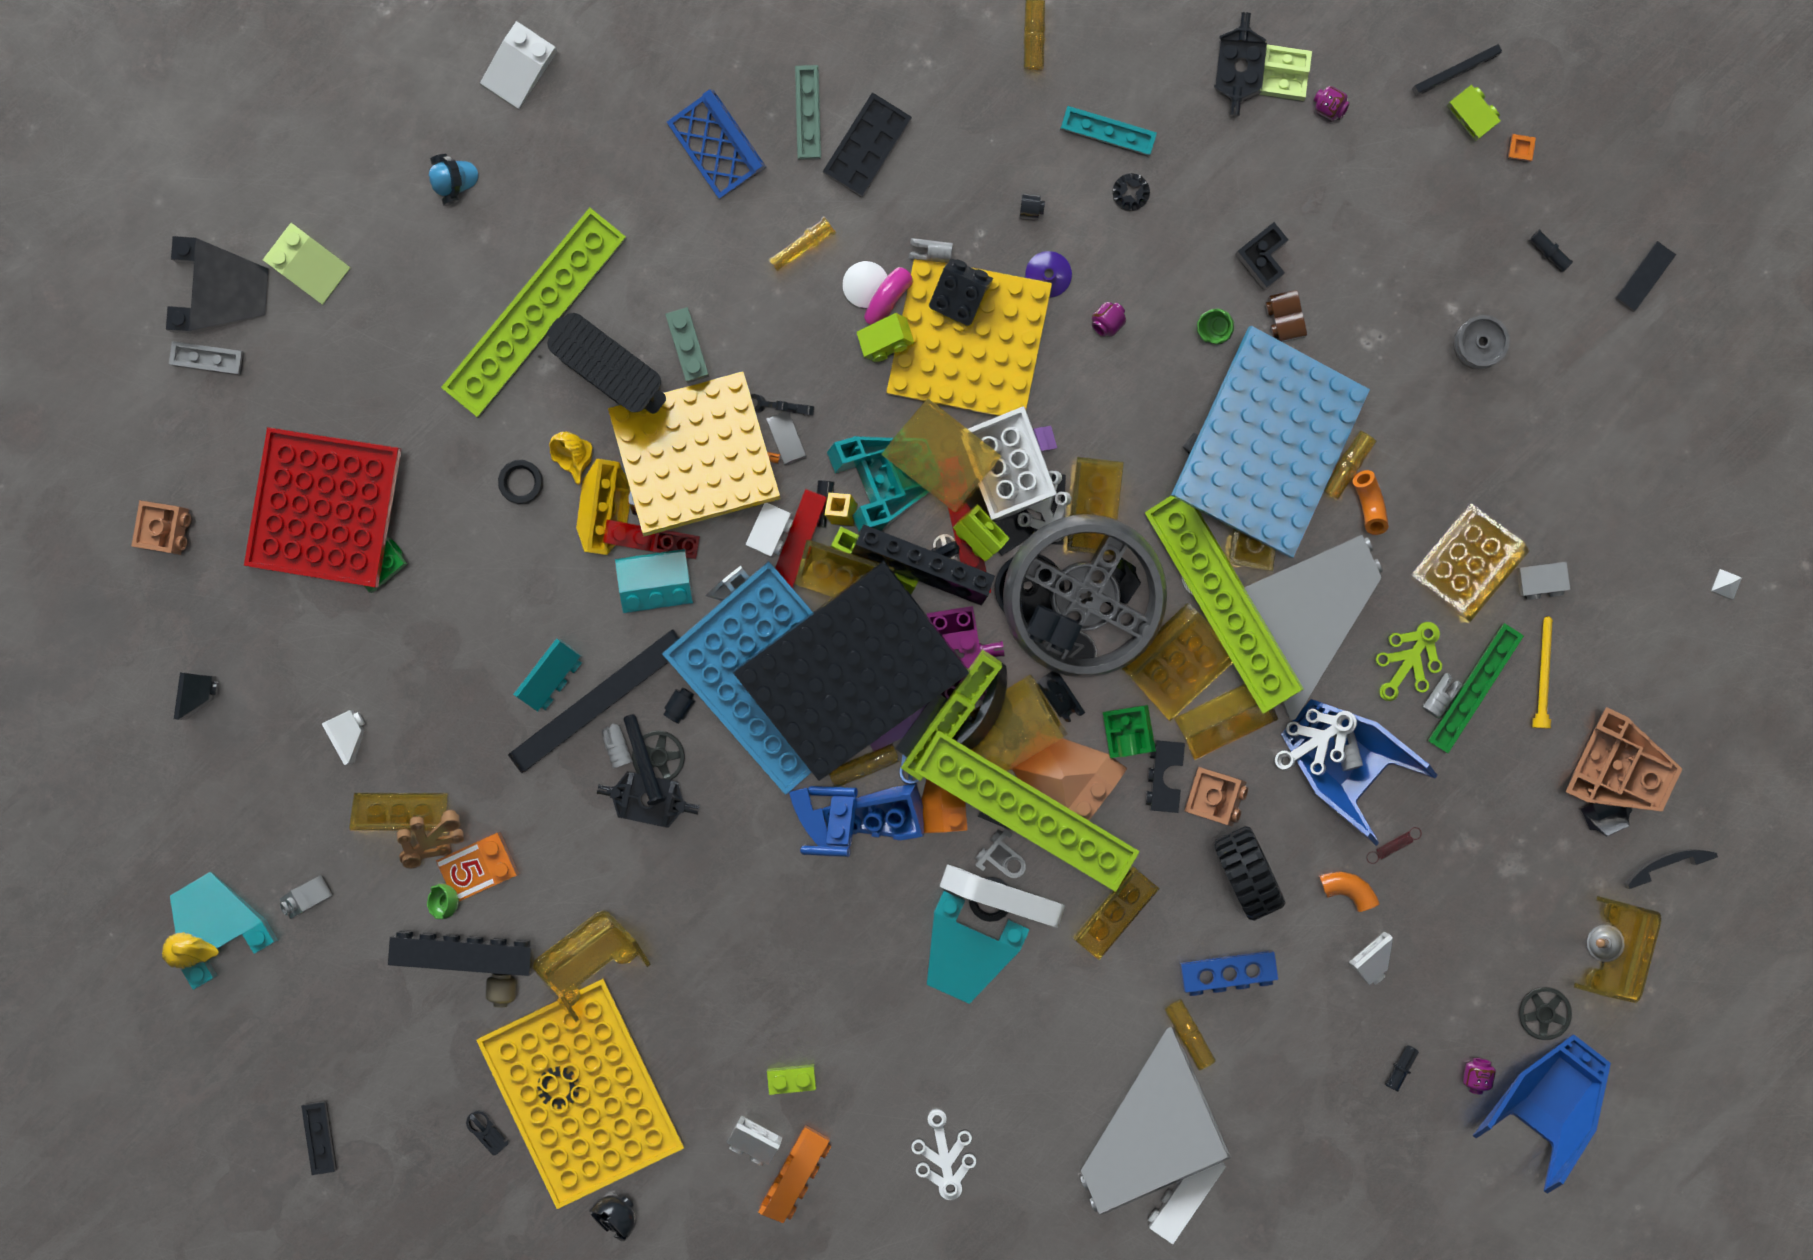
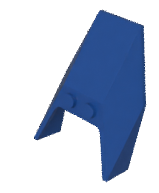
M1311 699L1293 721L1301 726L1325 730L1332 725L1323 722L1310 723L1306 719L1307 711L1316 709L1320 713L1336 716L1344 710ZM1316 712L1310 714L1311 720L1317 718ZM1353 714L1357 720L1354 734L1363 763L1362 767L1343 771L1341 763H1336L1331 759L1330 753L1335 749L1334 737L1329 739L1324 760L1326 771L1323 775H1315L1310 769L1311 764L1315 760L1317 747L1296 761L1315 793L1377 846L1379 841L1357 804L1358 799L1390 764L1434 779L1438 775L1426 761L1379 723ZM1344 719L1342 721V726L1347 727L1349 725V720ZM1292 725L1290 728L1291 733H1295L1298 730L1297 725ZM1286 729L1281 733L1290 751H1293L1312 738L1303 735L1291 736L1287 733ZM1346 738L1345 745H1349L1347 738ZM1338 752L1334 754L1336 760L1340 759ZM1317 764L1314 768L1315 772H1320L1322 766Z
M1573 1034L1518 1075L1473 1134V1137L1478 1138L1508 1115H1514L1552 1146L1544 1192L1548 1194L1564 1184L1597 1131L1611 1063Z

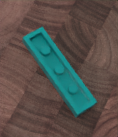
M1067 106L1061 125V130L1148 156L1151 154L1157 134L1154 131L1071 106Z

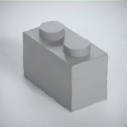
M1567 562L1516 569L1520 596H1527V600L1540 599L1542 593H1550V597L1563 596L1565 590H1570Z

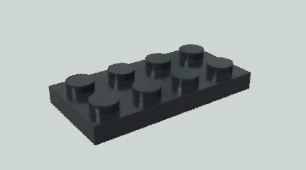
M872 92L827 163L823 173L863 197L912 117Z

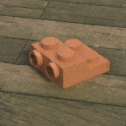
M139 500L131 546L181 555L182 550L187 546V538L184 535L186 527L191 523L189 509Z
M1198 767L1185 812L1233 827L1234 822L1238 823L1241 817V809H1238L1241 800L1244 801L1248 795L1247 782Z

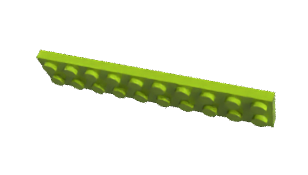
M589 207L441 388L478 418L547 335V331L557 318L562 317L624 242L626 236Z
M1169 496L1146 511L1145 514L1262 713H1267L1303 691L1302 684L1199 510L1173 496Z
M940 731L936 732L914 769L916 773L1115 892L1140 852Z

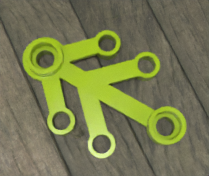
M1424 622L1418 626L1415 632L1405 634L1393 633L1389 636L1388 642L1392 647H1399L1404 642H1417L1409 650L1377 654L1375 661L1381 667L1387 666L1392 662L1404 660L1390 683L1381 685L1379 689L1381 699L1393 701L1397 698L1399 694L1398 687L1412 666L1416 680L1414 684L1416 691L1423 693L1429 689V682L1424 676L1420 653L1426 646L1429 658L1428 670L1431 673L1441 671L1442 663L1438 660L1435 642L1440 636L1437 625L1432 622ZM1426 629H1430L1432 631V636L1430 638H1426L1424 636V631ZM1393 636L1400 638V642L1397 645L1392 643ZM1381 655H1384L1387 658V662L1385 664H1381L1379 662V657ZM1434 661L1439 664V668L1435 671L1431 669V663ZM1420 681H1424L1426 684L1424 690L1418 688ZM1389 687L1394 691L1390 697L1385 694V690Z

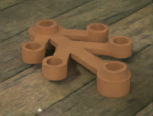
M445 811L441 816V822L427 836L424 831V819L422 817L411 818L410 829L414 831L418 841L414 848L411 844L410 830L402 829L397 832V841L404 850L400 853L399 858L405 868H417L421 865L422 859L447 856L451 853V843L458 844L464 841L463 831L458 829L460 827V817L456 811ZM445 831H450L449 836L439 837Z

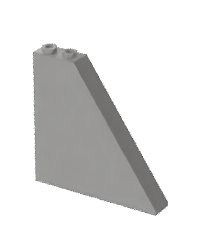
M1363 535L1244 587L1304 688L1303 691L1282 703L1289 721L1297 718L1382 578L1380 575L1383 572L1378 559H1373L1370 553L1373 551V547L1369 539H1364Z
M1169 1027L1166 1029L1081 1169L1083 1174L1080 1177L1085 1190L1089 1189L1092 1196L1090 1198L1091 1206L1099 1214L1104 1215L1231 1158L1175 1028Z

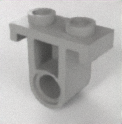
M998 829L990 839L993 842L987 850L983 848L975 857L978 860L975 865L984 871L986 867L983 863L988 860L1008 877L1018 878L1026 870L1025 861L1002 841L1005 836L1011 838L1012 834L1006 829L1002 832ZM1013 859L1018 860L1021 864L1019 871L1015 873L1010 872L1007 868L1008 862Z
M320 875L279 899L281 902L280 907L282 912L292 919L333 895Z

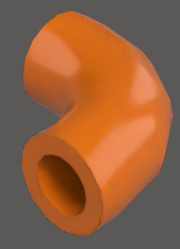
M1369 470L1361 471L1354 476L1353 484L1362 506L1365 529L1372 535H1381L1389 527L1383 495L1375 474Z
M1341 871L1319 876L1327 898L1336 895L1347 896L1354 902L1358 912L1380 905L1378 897L1370 884L1355 874Z

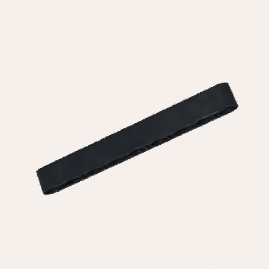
M672 629L511 751L508 757L521 774L669 663L662 653L680 638L675 630Z

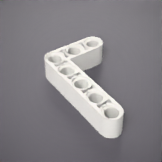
M948 864L939 886L967 899L1056 928L1059 927L1066 907L1058 902L979 877Z

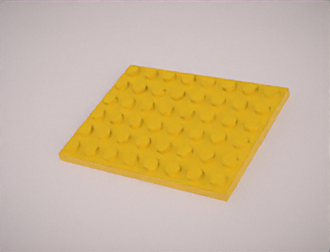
M604 978L476 1039L556 1209L685 1148ZM560 1066L561 1076L549 1073L548 1069L552 1068L553 1072H555V1067ZM564 1068H568L566 1071L567 1074H569L571 1071L574 1073L571 1076L572 1080H568L564 1077ZM546 1076H551L553 1078L548 1081L547 1089L542 1086V1080ZM569 1082H574V1084L576 1085L571 1090V1098L574 1101L573 1103H571L570 1100L568 1101L566 1098L570 1091ZM542 1090L548 1092L552 1097L547 1104L543 1103L546 1099L545 1097H539V1094L543 1093ZM573 1092H578V1097L574 1096ZM554 1099H564L566 1106L563 1103L561 1104V1109H557V1104H554L553 1107L552 1101Z

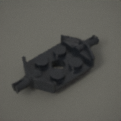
M1241 12L1239 28L1219 36L1221 42L1216 85H1214V88L1231 99L1230 115L1240 116L1241 102L1243 103V100L1262 92L1267 40L1251 30V13ZM1239 60H1246L1248 62V67L1245 71L1239 72L1236 70V63Z
M627 771L616 786L609 787L599 784L598 789L607 791L597 790V794L610 796L613 799L618 818L669 828L681 813L687 812L698 815L699 811L690 808L699 809L700 805L684 801L679 782L657 777L656 780L661 796H664L666 800L649 807L644 806L641 802V797L647 792L641 774Z

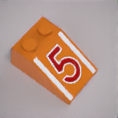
M497 832L436 860L446 884L455 889L459 901L519 875L501 832Z

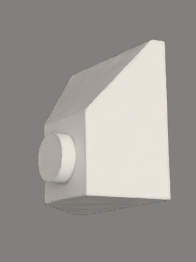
M349 710L322 723L344 765L355 763L364 733L362 725L365 723L359 712L354 713L353 710Z
M1383 932L1349 962L1369 985L1372 983L1376 985L1386 976L1384 973L1388 970L1393 938L1386 932Z

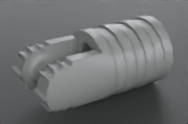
M911 238L910 244L916 247L928 248V253L914 251L909 253L910 259L948 263L950 261L953 243Z
M1449 673L1444 674L1422 707L1439 719L1462 687V683L1454 681L1445 693L1449 683L1452 681Z
M612 724L610 727H604L601 730L613 769L633 762L620 726Z
M1354 731L1347 734L1349 745L1344 747L1346 757L1341 762L1343 771L1363 766ZM1336 734L1335 736H1333V737H1334L1335 744H1336L1337 734ZM1337 751V752H1338V755H1339V758H1341V756H1342L1341 752H1340V751Z

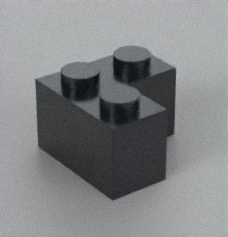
M1275 222L1245 244L1235 254L1263 290H1266L1285 274L1271 256L1288 242V238Z

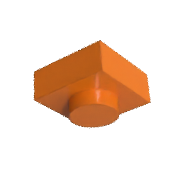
M1512 134L1508 158L1531 162L1536 138Z

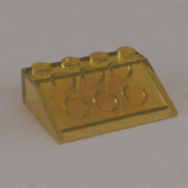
M929 398L915 412L881 454L954 512H960L1002 457V455Z
M1470 503L1411 575L1468 622H1471L1530 550L1524 541Z
M1187 603L1159 629L1157 636L1146 651L1135 661L1122 668V670L1160 712L1171 721L1233 662L1213 628L1195 608Z
M1030 674L1006 689L1003 706L997 720L984 739L972 751L1003 770L1009 771L1068 735ZM981 705L972 710L969 715L976 719Z

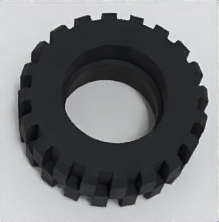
M1244 826L1216 839L1214 842L1215 850L1247 918L1255 921L1283 908L1286 903L1252 829Z

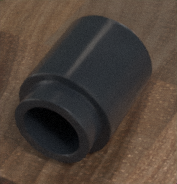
M683 687L681 690L675 689L664 707L665 712L663 715L679 724L681 720L686 718L694 705L695 700L692 698L694 694Z

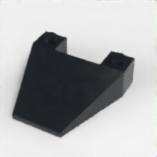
M172 237L171 260L176 263L194 264L191 308L167 306L166 330L176 333L195 334L266 315L268 268L198 238Z

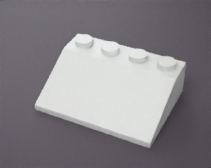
M1024 406L959 432L992 520L999 521L1057 495Z

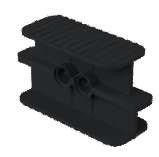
M569 313L564 318L559 317L548 329L547 334L549 338L547 346L550 352L617 404L622 405L630 412L636 413L646 409L648 412L655 414L665 403L666 395L659 390L661 386L660 375L580 314Z

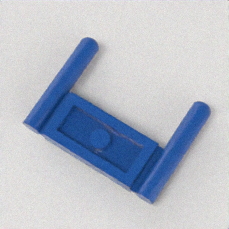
M810 786L808 788L809 795L833 796L831 798L826 839L827 847L802 846L800 849L801 854L849 857L857 803V788Z

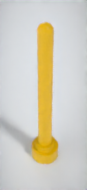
M1546 616L1543 619L1538 714H1535V718H1533L1532 728L1551 729L1552 719H1549V714H1547L1553 624L1550 616Z

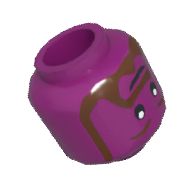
M1333 86L1326 87L1324 91L1320 89L1314 98L1316 112L1331 121L1338 118L1342 119L1350 106L1347 94Z
M1103 303L1092 315L1093 329L1103 337L1114 336L1126 323L1125 309L1118 303Z
M1474 1058L1473 1061L1466 1064L1463 1084L1469 1088V1092L1482 1095L1483 1091H1489L1493 1088L1496 1070L1490 1061Z

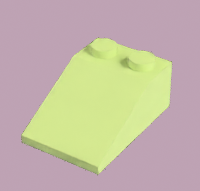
M292 223L289 224L263 259V261L322 305L351 268Z

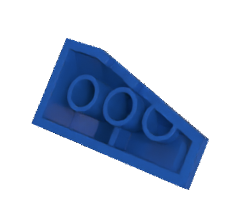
M917 783L896 786L856 798L853 834H872V837L887 836L893 837V840H907L924 836L923 804ZM831 806L822 809L827 827Z

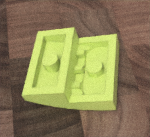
M1267 44L1262 92L1259 95L1305 101L1312 51Z

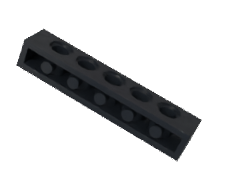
M864 524L857 535L851 552L852 556L875 565L885 561L893 572L981 606L989 595L995 575Z

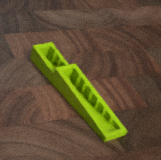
M983 649L969 668L970 673L961 679L905 760L901 769L919 781L923 779V776L916 773L914 769L936 732L940 731L953 738L975 708V703L1002 668V662Z

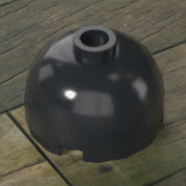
M617 1196L603 1197L589 1210L592 1212L591 1216L605 1231L615 1232L616 1234L613 1237L620 1241H625L635 1228L636 1214L632 1209L634 1205L624 1196L621 1199Z

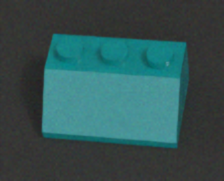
M685 549L615 559L623 613L693 603L692 586Z
M556 638L513 695L537 712H540L542 709L546 711L554 701L551 697L555 691L561 692L568 683L566 677L569 673H575L582 665L580 659L583 656L564 641Z

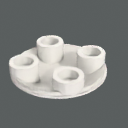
M864 261L854 264L847 270L843 278V291L846 298L855 306L868 308L872 297L887 277V274L881 266L873 262Z

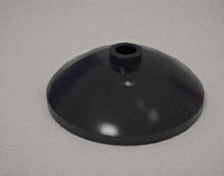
M1040 554L1037 556L1038 558L1046 561L1047 563L1057 567V565L1049 558ZM1013 557L1000 568L994 584L995 597L1003 612L1004 583ZM1042 569L1038 574L1039 578L1047 579L1050 576V570ZM1025 577L1021 591V605L1026 623H1029L1038 604L1048 609H1053L1050 601L1051 591ZM1064 580L1059 584L1060 590H1065ZM1031 582V588L1025 589L1024 583Z

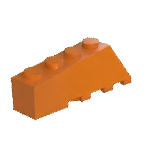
M807 1125L804 1126L758 1210L759 1214L784 1223L786 1218L791 1220L797 1209L793 1205L797 1198L802 1200L808 1189L805 1186L809 1177L814 1179L820 1168L816 1164L820 1157L825 1159L831 1148L828 1144L830 1138Z

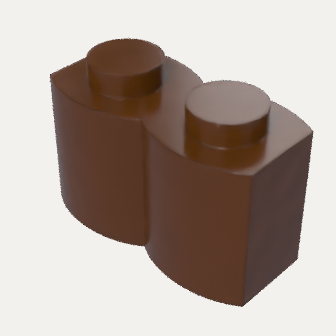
M1293 290L1269 296V302H1265L1268 316L1272 315L1274 324L1270 325L1272 337L1277 338L1281 342L1305 338L1307 330L1298 291Z

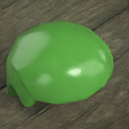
M1210 309L1202 314L1198 320L1197 332L1203 341L1221 344L1230 339L1233 334L1234 320L1225 310Z
M447 884L432 886L427 900L429 913L435 919H447L453 916L459 904L458 894L455 889Z

